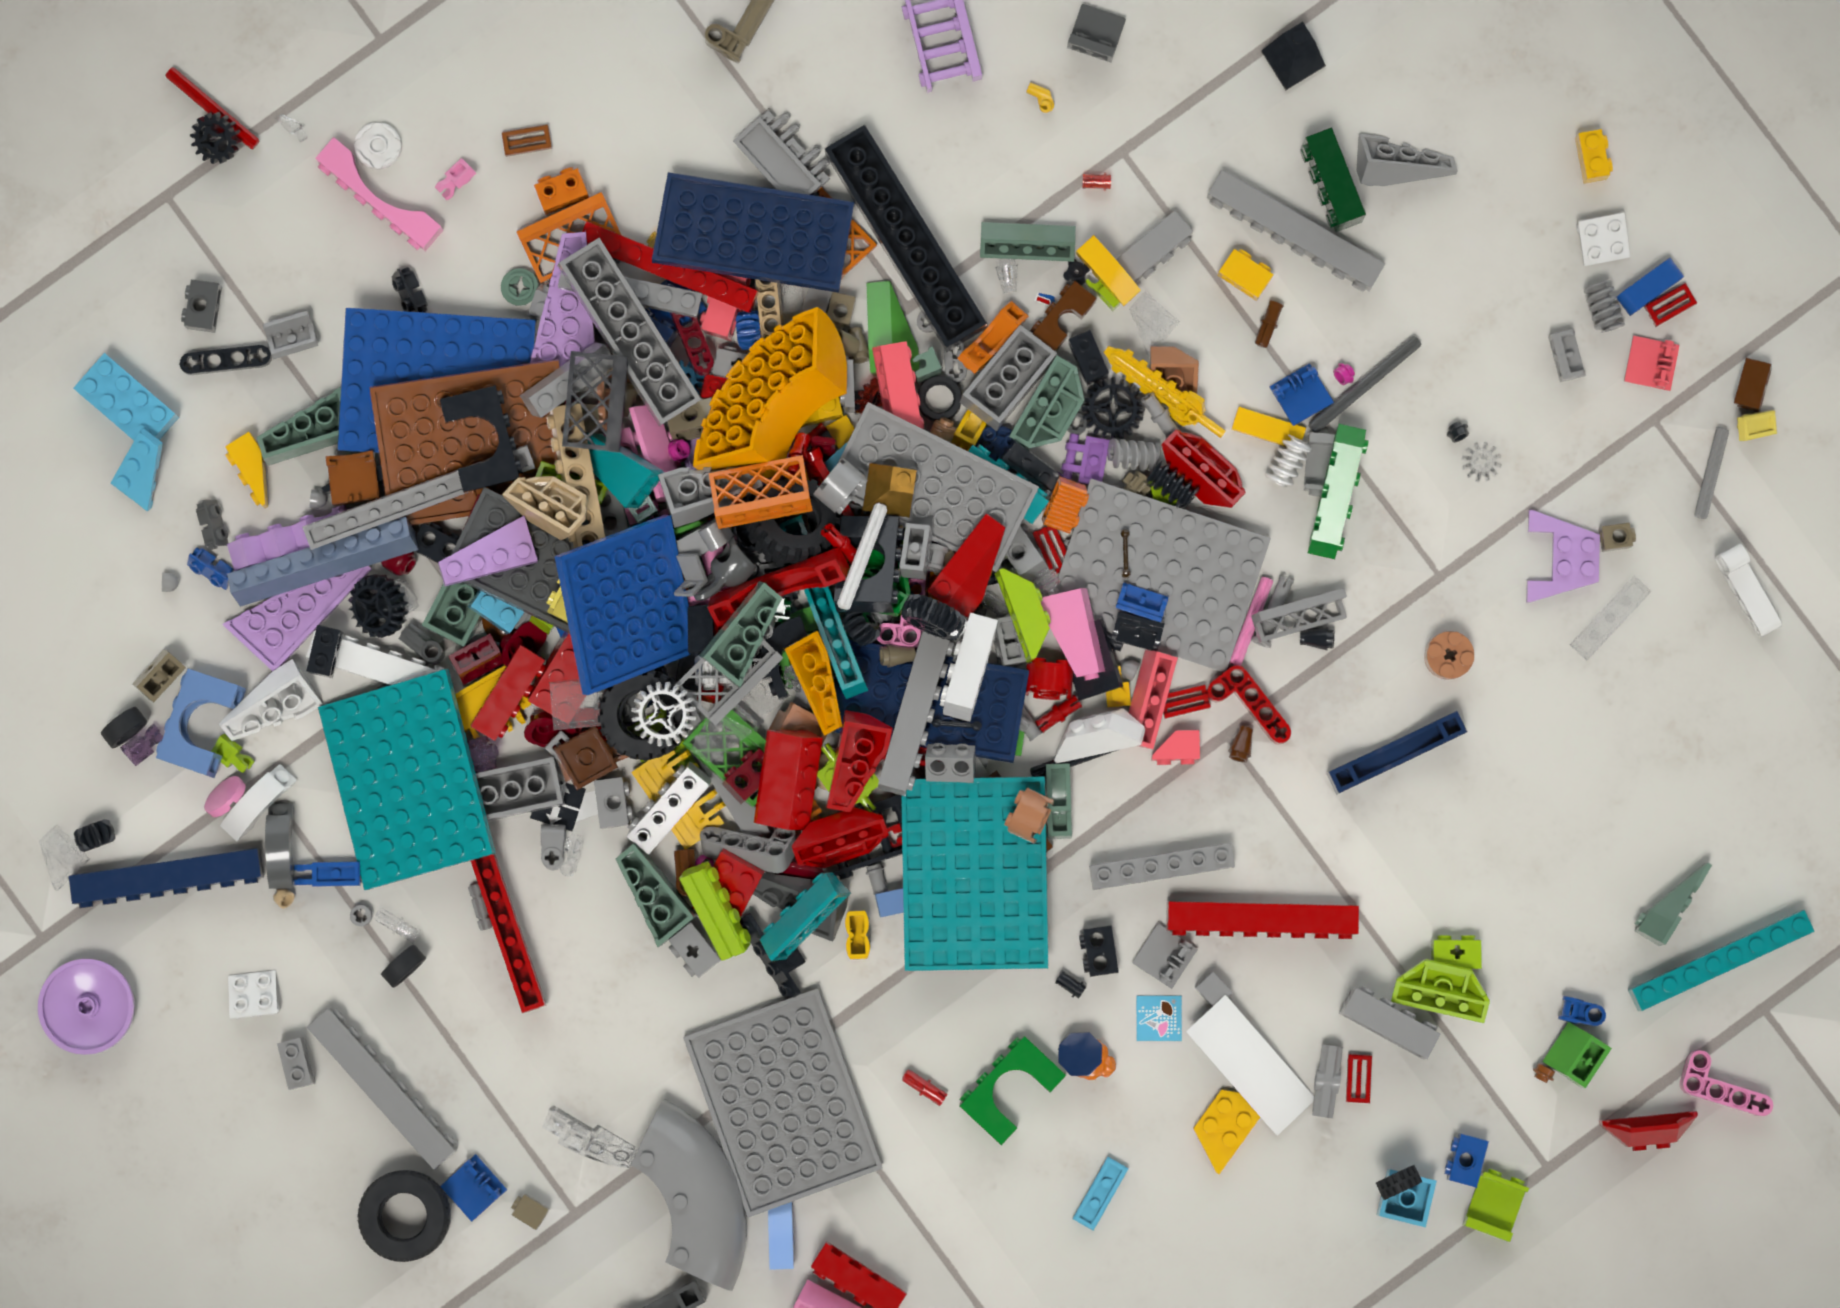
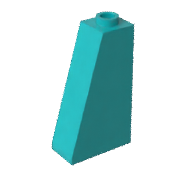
M593 433L590 436L596 445L606 444V436L599 433ZM621 446L620 452L589 449L593 473L625 508H639L658 484V474L665 473L662 469Z

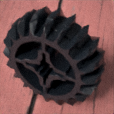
M1115 377L1111 378V384L1109 385L1106 378H1103V386L1100 387L1095 382L1093 386L1096 391L1092 389L1087 390V394L1091 398L1084 397V403L1089 404V406L1084 405L1081 407V411L1088 412L1082 418L1083 420H1091L1086 425L1087 429L1093 426L1096 427L1093 435H1097L1099 431L1103 432L1101 435L1102 439L1106 438L1107 433L1111 434L1110 440L1115 438V434H1118L1120 439H1124V431L1131 436L1133 432L1130 427L1134 429L1139 428L1135 420L1143 421L1144 417L1137 414L1145 411V407L1138 406V404L1142 403V398H1135L1140 391L1137 389L1131 392L1132 383L1124 387L1125 379L1123 378L1120 380L1119 385L1115 384ZM1110 391L1108 402L1094 405L1098 396ZM1117 391L1124 394L1130 400L1132 406L1120 403L1117 398ZM1112 398H1114L1115 408L1120 410L1119 412L1116 410L1114 420H1112L1111 410L1106 408H1110ZM1094 412L1107 416L1109 427L1100 423ZM1132 413L1127 423L1116 427L1118 416Z
M373 574L363 577L354 584L355 588L350 591L352 597L348 601L352 606L348 610L353 611L354 614L351 619H356V627H362V633H369L370 637L377 636L378 638L391 636L396 631H399L402 628V624L407 621L405 615L409 611L405 609V606L409 602L403 599L406 593L400 592L401 585H394V579H388L387 575ZM372 589H374V590H376V591H378V592H377V594H376V593L373 594V593H371L370 591H371ZM384 618L386 622H381L379 619Z
M910 595L902 607L901 615L907 623L912 624L913 627L920 629V631L941 639L957 640L965 627L966 620L959 611L925 595Z

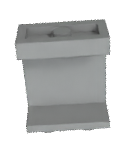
M1310 432L1308 435L1307 444L1312 450L1307 452L1303 491H1308L1310 496H1321L1335 434Z

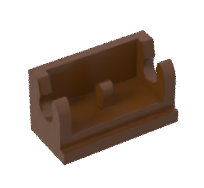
M1750 358L1745 359L1734 404L1737 407L1757 413L1761 411L1772 371V364Z

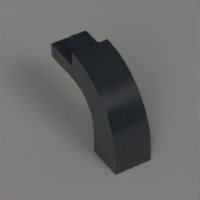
M801 616L783 622L773 630L772 636L765 640L781 656L785 652V648L807 637ZM764 646L761 649L760 659L769 652ZM778 663L762 681L771 678L772 682L768 683L772 696L777 695L778 699L781 700L788 696L779 672Z

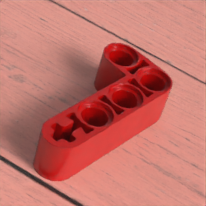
M1237 665L1229 668L1209 684L1206 691L1208 699L1212 702H1222L1234 693L1274 744H1284L1289 740L1291 736L1289 725L1242 666ZM1239 671L1242 673V682L1234 683L1231 681V672ZM1214 685L1223 687L1224 695L1217 698L1212 695L1211 688ZM1246 690H1254L1257 693V700L1254 702L1247 701L1244 695ZM1262 708H1267L1271 711L1272 717L1270 720L1264 721L1260 718L1259 711ZM1275 719L1279 721L1275 726L1279 730L1283 728L1286 731L1283 734L1284 739L1274 736L1276 730L1273 726L1270 729L1267 728Z

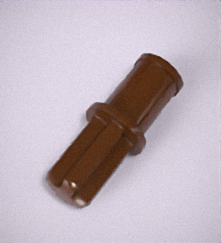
M1269 301L1264 319L1260 320L1261 326L1255 340L1257 346L1262 348L1268 347L1273 331L1278 327L1276 324L1284 307L1281 303Z

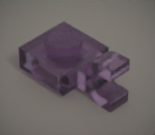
M152 724L146 730L144 737L138 733L120 748L128 759L137 766L154 753L152 747L162 741L163 735L157 726Z

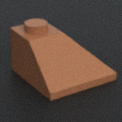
M1150 347V370L1162 372L1161 378L1167 382L1172 380L1177 383L1175 388L1179 391H1192L1197 394L1199 361L1176 347Z

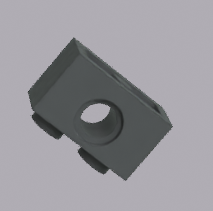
M191 279L190 285L186 286L185 299H188L187 308L182 310L181 322H184V326L187 329L215 333L222 286L219 283ZM198 301H206V308L203 311L195 310V305Z

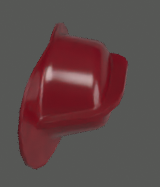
M528 621L517 630L505 634L500 643L504 665L507 666L520 644L537 653L543 646L547 633Z
M543 711L531 714L530 723L524 730V737L529 743L544 748L560 730L570 739L578 735V732L574 727ZM562 738L559 740L561 744L565 742Z

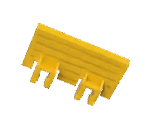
M505 665L455 694L464 731L466 733L470 730L475 743L480 749L485 747V744L477 730L472 728L470 724L504 671ZM524 696L519 702L523 710L532 705ZM519 710L515 717L522 725L526 723V720ZM508 720L506 725L509 726L507 730L510 732L513 730V725Z
M673 750L669 754L648 760L631 772L650 800L655 801L660 796L658 791L665 782L670 784L674 780L673 774L676 770L673 766L688 758L690 755L688 750L669 762L668 759L676 754ZM715 789L698 801H695L671 829L685 850L700 841V832L704 828L720 827L724 824L719 815L711 821L709 817L726 806L724 802H719L706 813L701 808L703 803L713 799L718 794Z

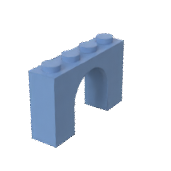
M187 669V672L181 678L179 694L173 701L171 717L165 723L163 739L157 745L156 758L215 778L222 756L199 748L192 743L187 730L188 720L196 708L207 703H215L234 709L243 700L246 688Z

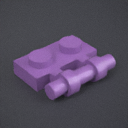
M1070 434L1069 442H1066L1065 450H1067L1065 463H1062L1061 468L1063 475L1071 480L1072 473L1079 474L1078 483L1089 485L1090 479L1102 482L1110 440L1086 436L1085 445L1078 444L1079 435ZM1076 452L1083 453L1081 466L1074 465Z

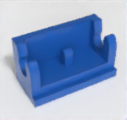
M1123 582L1115 608L1161 622L1169 597Z

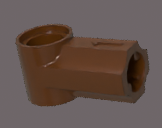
M694 849L674 851L676 888L681 895L686 897L688 895L681 890L679 877L686 869L696 866Z

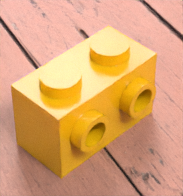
M1602 129L1578 133L1575 137L1583 184L1607 180L1610 172H1613L1612 160L1607 158L1606 149H1608L1607 136L1602 134Z
M1234 249L1217 276L1257 301L1274 274L1270 272L1271 268L1262 262L1257 264L1252 261V256L1246 251Z

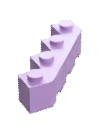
M345 505L332 508V513L323 517L314 518L313 514L300 517V522L292 526L282 527L281 524H275L267 527L268 531L260 535L249 536V533L235 536L236 540L227 544L234 571L309 548L310 546L302 526L352 508H346Z

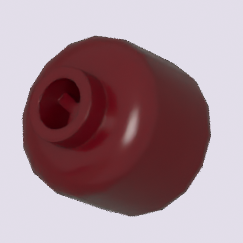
M413 551L382 561L381 565L394 575H407L415 567V553Z

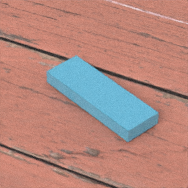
M1107 1157L1075 1213L1073 1220L1094 1231L1129 1168Z

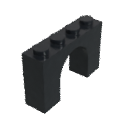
M491 386L440 399L445 424L467 418H481L492 424L498 435V448L489 460L458 469L463 493L514 481L519 478L518 474L523 472L520 460L514 459L513 451L517 450L514 437L508 436L507 427H511L508 414L502 413L501 404H505L502 391H497L496 386Z
M841 516L840 533L843 536H847L855 548L859 547L870 516ZM885 516L873 550L878 551L884 556L885 563L880 572L875 576L860 581L849 610L841 609L837 604L846 580L835 583L834 604L837 612L894 613V604L899 603V590H896V583L901 581L898 561H901L902 547H899L900 540H904V526H900L899 517Z

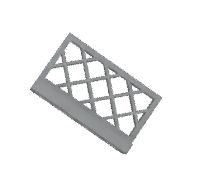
M763 639L761 644L769 652L762 659H753V661L759 662L753 668L751 664L741 687L732 683V689L729 692H718V678L726 677L718 676L716 669L715 676H701V665L705 662L703 658L676 684L680 685L679 691L682 692L685 689L681 685L688 678H698V692H688L685 697L690 698L692 697L691 695H698V702L693 698L691 703L716 726L783 657ZM698 669V676H691ZM701 678H715V692H701ZM701 695H715V706L709 712L701 706ZM718 695H725V696L718 702Z

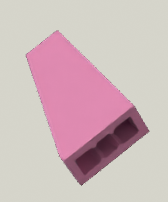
M1079 588L1042 597L1041 605L1043 611L1046 610L1051 621L1049 627L1076 677H1084L1085 681L1099 678L1098 673L1105 672L1087 588Z

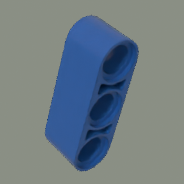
M1670 257L1617 296V300L1629 316H1631L1685 276Z

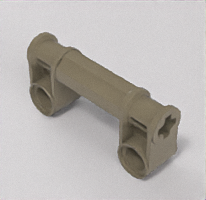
M751 0L733 32L718 24L708 26L705 31L706 44L729 60L740 63L741 54L745 47L750 45L775 0ZM713 31H717L722 35V38L717 42L709 39V34Z

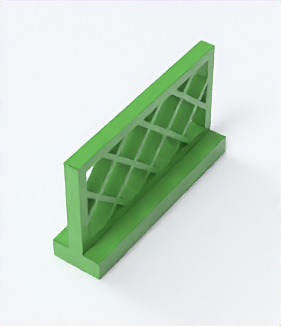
M731 710L720 721L722 732H709V720L705 718L682 743L724 782L726 778L723 775L727 772V768H732L733 766L739 768L743 764L740 760L739 765H727L726 752L739 751L740 759L743 757V751L752 750L755 753L760 749L764 753L766 740L736 712ZM705 726V732H700L701 729ZM722 735V748L710 749L709 736ZM726 735H735L739 739V748H726ZM695 736H705L706 749H696L690 741ZM710 752H723V765H714L710 761ZM756 761L757 764L751 765L752 768H757V772H761L762 765ZM741 778V781H734L736 786L741 784V787L745 788L746 784L743 778ZM757 796L753 800L749 797L745 802L753 808L757 803Z

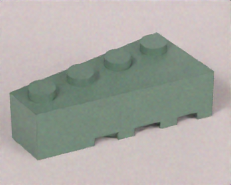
M341 387L334 390V393L319 399L314 405L304 411L301 410L294 414L295 416L289 420L279 423L257 437L262 457L267 466L338 444Z
M759 581L699 656L734 685L741 687L746 672L753 662V657L758 647H760L763 636L774 617L782 597L764 582Z

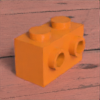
M573 167L566 168L559 172L560 175L553 178L545 176L540 178L538 183L534 185L545 215L589 198L578 168L574 170Z

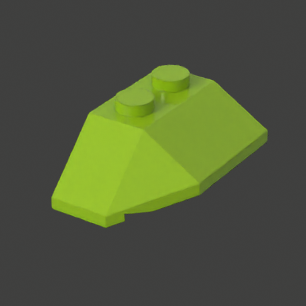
M1003 568L995 573V577L1001 589L1026 662L1028 663L1037 657L1050 629V617L1046 610L1043 611L1041 605L1042 595L1038 588L1035 589L1034 583Z
M1424 959L1396 979L1391 1002L1485 1023L1490 999L1472 969Z

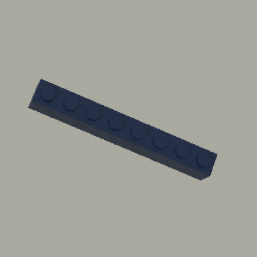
M256 848L70 875L68 878L72 904L79 905V909L94 907L93 902L102 901L103 905L116 904L117 899L126 898V902L141 900V895L150 894V898L164 897V892L173 891L174 895L188 893L187 889L197 887V891L211 890V885L220 884L221 888L235 886L237 881H244V885L259 883L258 878H264L261 850Z

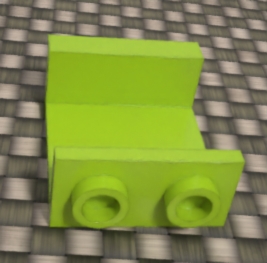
M1489 1168L1488 1172L1481 1171L1477 1188H1475L1462 1225L1510 1242L1513 1236L1511 1231L1525 1192H1528L1529 1188L1524 1186L1525 1181L1511 1177L1510 1181L1501 1178V1172Z

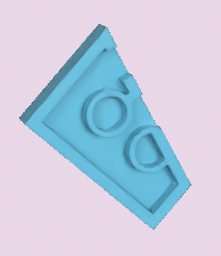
M143 429L137 435L113 477L111 484L143 509L149 511L153 505V500L151 499L156 487L155 475L156 470L159 468L163 443Z

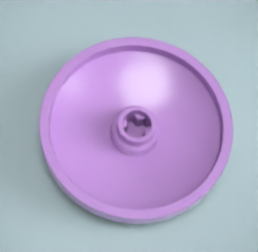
M78 959L58 967L46 979L38 998V1017L48 1038L63 1050L82 1055L100 1053L116 1045L130 1028L135 1010L133 992L123 974L110 964L94 959Z

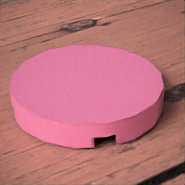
M232 776L222 781L208 796L204 805L205 811L212 817H219L230 811L231 807L229 805L233 801L237 803L245 792L246 785L238 776Z

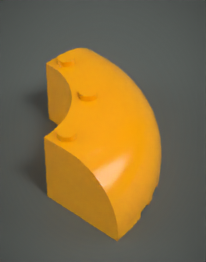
M816 307L792 317L793 320L784 326H776L771 335L765 339L761 337L749 348L750 353L741 362L738 360L725 376L728 378L721 390H716L709 404L711 409L707 418L702 420L701 426L703 430L700 439L696 441L694 451V468L697 470H703V467L726 469L727 467H744L785 459L793 439L806 420L827 402L847 394V361L843 343L832 320L823 310ZM772 469L766 470L762 476L770 478L777 472Z

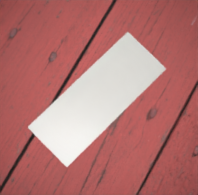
M1226 995L1186 1031L1277 1136L1314 1101L1315 1097Z

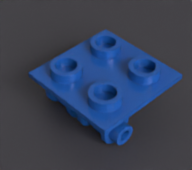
M1310 363L1269 386L1293 426L1334 403L1317 376V370Z
M476 1154L440 1186L471 1222L507 1191V1188Z

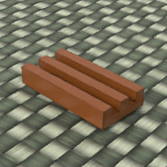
M548 125L502 132L506 157L552 149ZM544 132L545 134L543 136L508 141L507 139L509 137ZM546 141L545 144L509 150V147Z

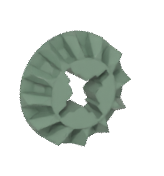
M522 268L509 271L501 282L503 297L507 302L515 306L530 303L538 288V281L534 274ZM522 278L523 286L529 290H522L519 297H517V290L510 285H518Z

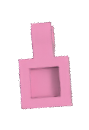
M461 158L444 173L447 177L438 182L435 188L440 193L446 189L442 196L449 200L454 195L455 187L460 189L471 180L476 172Z

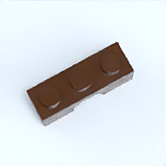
M1076 281L1072 285L1066 284L1059 293L1062 296L1057 304L1052 302L1044 312L1047 314L1042 322L1038 320L1030 330L1034 336L1055 352L1068 336L1059 328L1058 319L1063 314L1072 313L1082 320L1097 301L1094 295Z

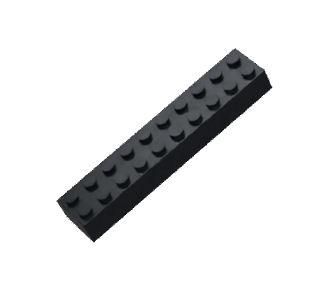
M863 125L826 147V157L945 351L952 350L987 328V322L867 127Z

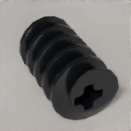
M1161 461L1148 476L1146 483L1150 485L1155 482L1154 490L1157 491L1162 488L1161 495L1163 497L1170 493L1168 501L1173 502L1177 500L1175 507L1181 508L1184 506L1185 509L1198 494L1200 488L1197 487L1191 490L1192 481L1184 484L1185 476L1182 475L1176 478L1178 470L1175 469L1169 472L1171 464L1168 463L1165 466H1161Z

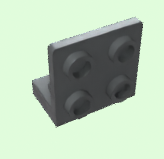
M1082 4L1072 34H1070L1067 48L1112 63L1126 19L1122 16Z

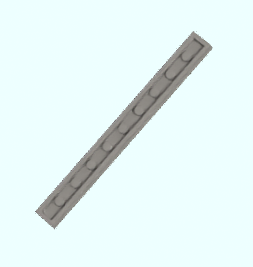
M527 445L516 448L517 450L513 451L515 460H520L522 472L534 469L535 466ZM488 458V459H486V460H483V461H480V462L475 463V464L483 463V462L489 460L490 458ZM458 470L302 526L312 550L465 493H463Z

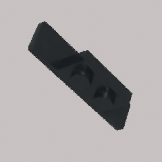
M751 913L745 915L740 919V924L750 934V943L753 946V951L764 963L767 973L778 985L781 995L786 1000L792 997L795 998L801 992L789 973L806 962L797 948L787 959L771 961L760 941L764 933Z

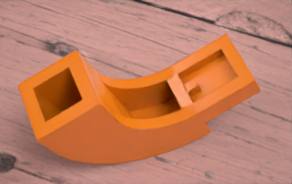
M1010 301L1001 309L984 332L957 359L967 369L976 374L990 362L1018 326H1022L1029 316L1015 303Z

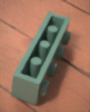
M981 222L980 258L1074 262L1076 226Z

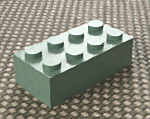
M463 582L445 587L443 583L422 626L463 648L469 645L483 618L468 607L478 589Z

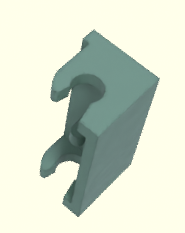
M933 347L928 348V351L917 355L913 359L914 363L920 360V369L915 372L917 385L931 377L941 375L942 368Z

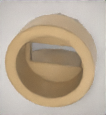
M287 888L277 889V893L273 895L274 902L282 909L289 907L294 901V894Z

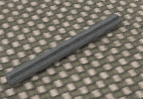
M1415 336L1411 337L1309 423L1310 429L1314 433L1321 431L1422 345L1420 340Z

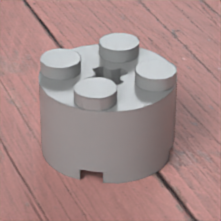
M842 458L813 495L834 513L841 514L853 499L852 496H855L868 480L864 478V474Z

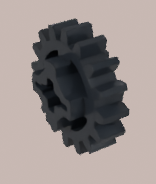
M220 112L213 115L208 113L204 117L198 118V123L192 125L196 132L190 134L191 138H195V142L191 146H197L198 150L195 154L202 153L203 161L210 158L211 164H215L218 161L221 164L234 157L233 153L239 151L236 144L240 143L241 139L236 138V135L240 133V130H234L233 127L236 122L229 123L228 115L221 118ZM212 137H216V138H217V137H221L220 139H216V140H215V139H212V140L210 139V138H212Z

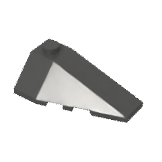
M764 873L753 895L771 907L777 906L784 910L788 906L792 907L797 902L796 897L803 890L806 889L808 891L814 884L812 879ZM848 897L812 934L832 942L834 941L847 908Z

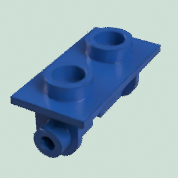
M196 548L192 554H189L187 565L194 573L202 574L214 586L227 590L229 584L227 574L234 572V568L221 560L214 566L212 563L216 557L203 548Z

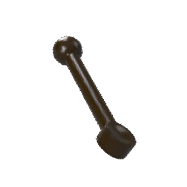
M1123 529L1120 533L1121 537H1123L1124 565L1121 575L1127 579L1131 576V572L1128 570V537L1130 532L1127 529Z

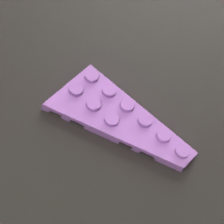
M586 232L565 233L561 236L530 363L558 359L559 367H561L570 360L571 351L582 352L595 343L593 321L576 294L572 291L558 289L561 271L557 265L587 245Z
M366 566L275 595L222 625L269 669L274 671L289 659L316 630L317 625H321L350 594V591L355 588L354 584L363 577H366L372 569Z

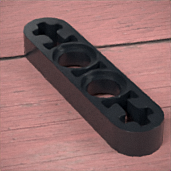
M253 345L187 353L181 357L179 365L181 370L188 375H200L266 367L271 363L272 355L266 346ZM259 350L267 354V357L263 358V362H260L258 358H252V364H248L249 357L247 351H250L251 356L258 355ZM240 352L244 355L242 364L234 365L231 362V357L234 353ZM212 355L219 356L221 360L220 365L216 368H211L208 365V359ZM204 356L203 364L205 369H202L201 365H194L193 370L185 366V363L189 362V358H192L194 362H201L200 357Z

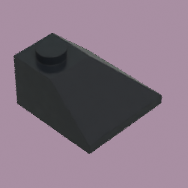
M1303 22L1286 31L1261 50V53L1285 91L1326 66L1315 40Z

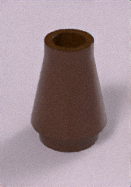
M1247 726L1239 727V731L1228 750L1230 759L1246 763L1248 758L1251 757L1252 728Z

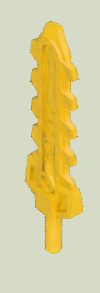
M1108 346L1103 353L1112 365L1111 370L1116 374L1122 372L1126 375L1125 380L1128 383L1135 382L1141 386L1139 390L1143 394L1153 392L1160 404L1164 403L1169 407V415L1181 426L1191 424L1195 426L1199 422L1219 438L1224 435L1226 430L1204 415L1206 411L1204 398L1192 391H1179L1175 388L1177 383L1172 380L1167 382L1161 378L1162 372L1150 370L1147 367L1148 362L1143 359L1140 361L1133 357L1134 352L1129 349L1124 351Z

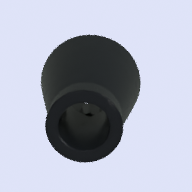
M1326 627L1300 631V645L1328 651V648H1334V630H1329Z

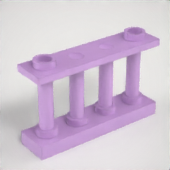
M905 0V6L901 7L904 19H909L922 70V73L918 74L921 87L926 86L927 93L932 92V82L967 74V76L971 75L973 82L982 80V72L964 1L935 0L911 6L910 0ZM946 7L955 9L956 17H953V20L917 29L914 15ZM953 29L955 31L960 30L962 39L958 40V43L925 51L922 50L921 37ZM961 52V54L966 53L968 62H964V65L928 73L925 60Z

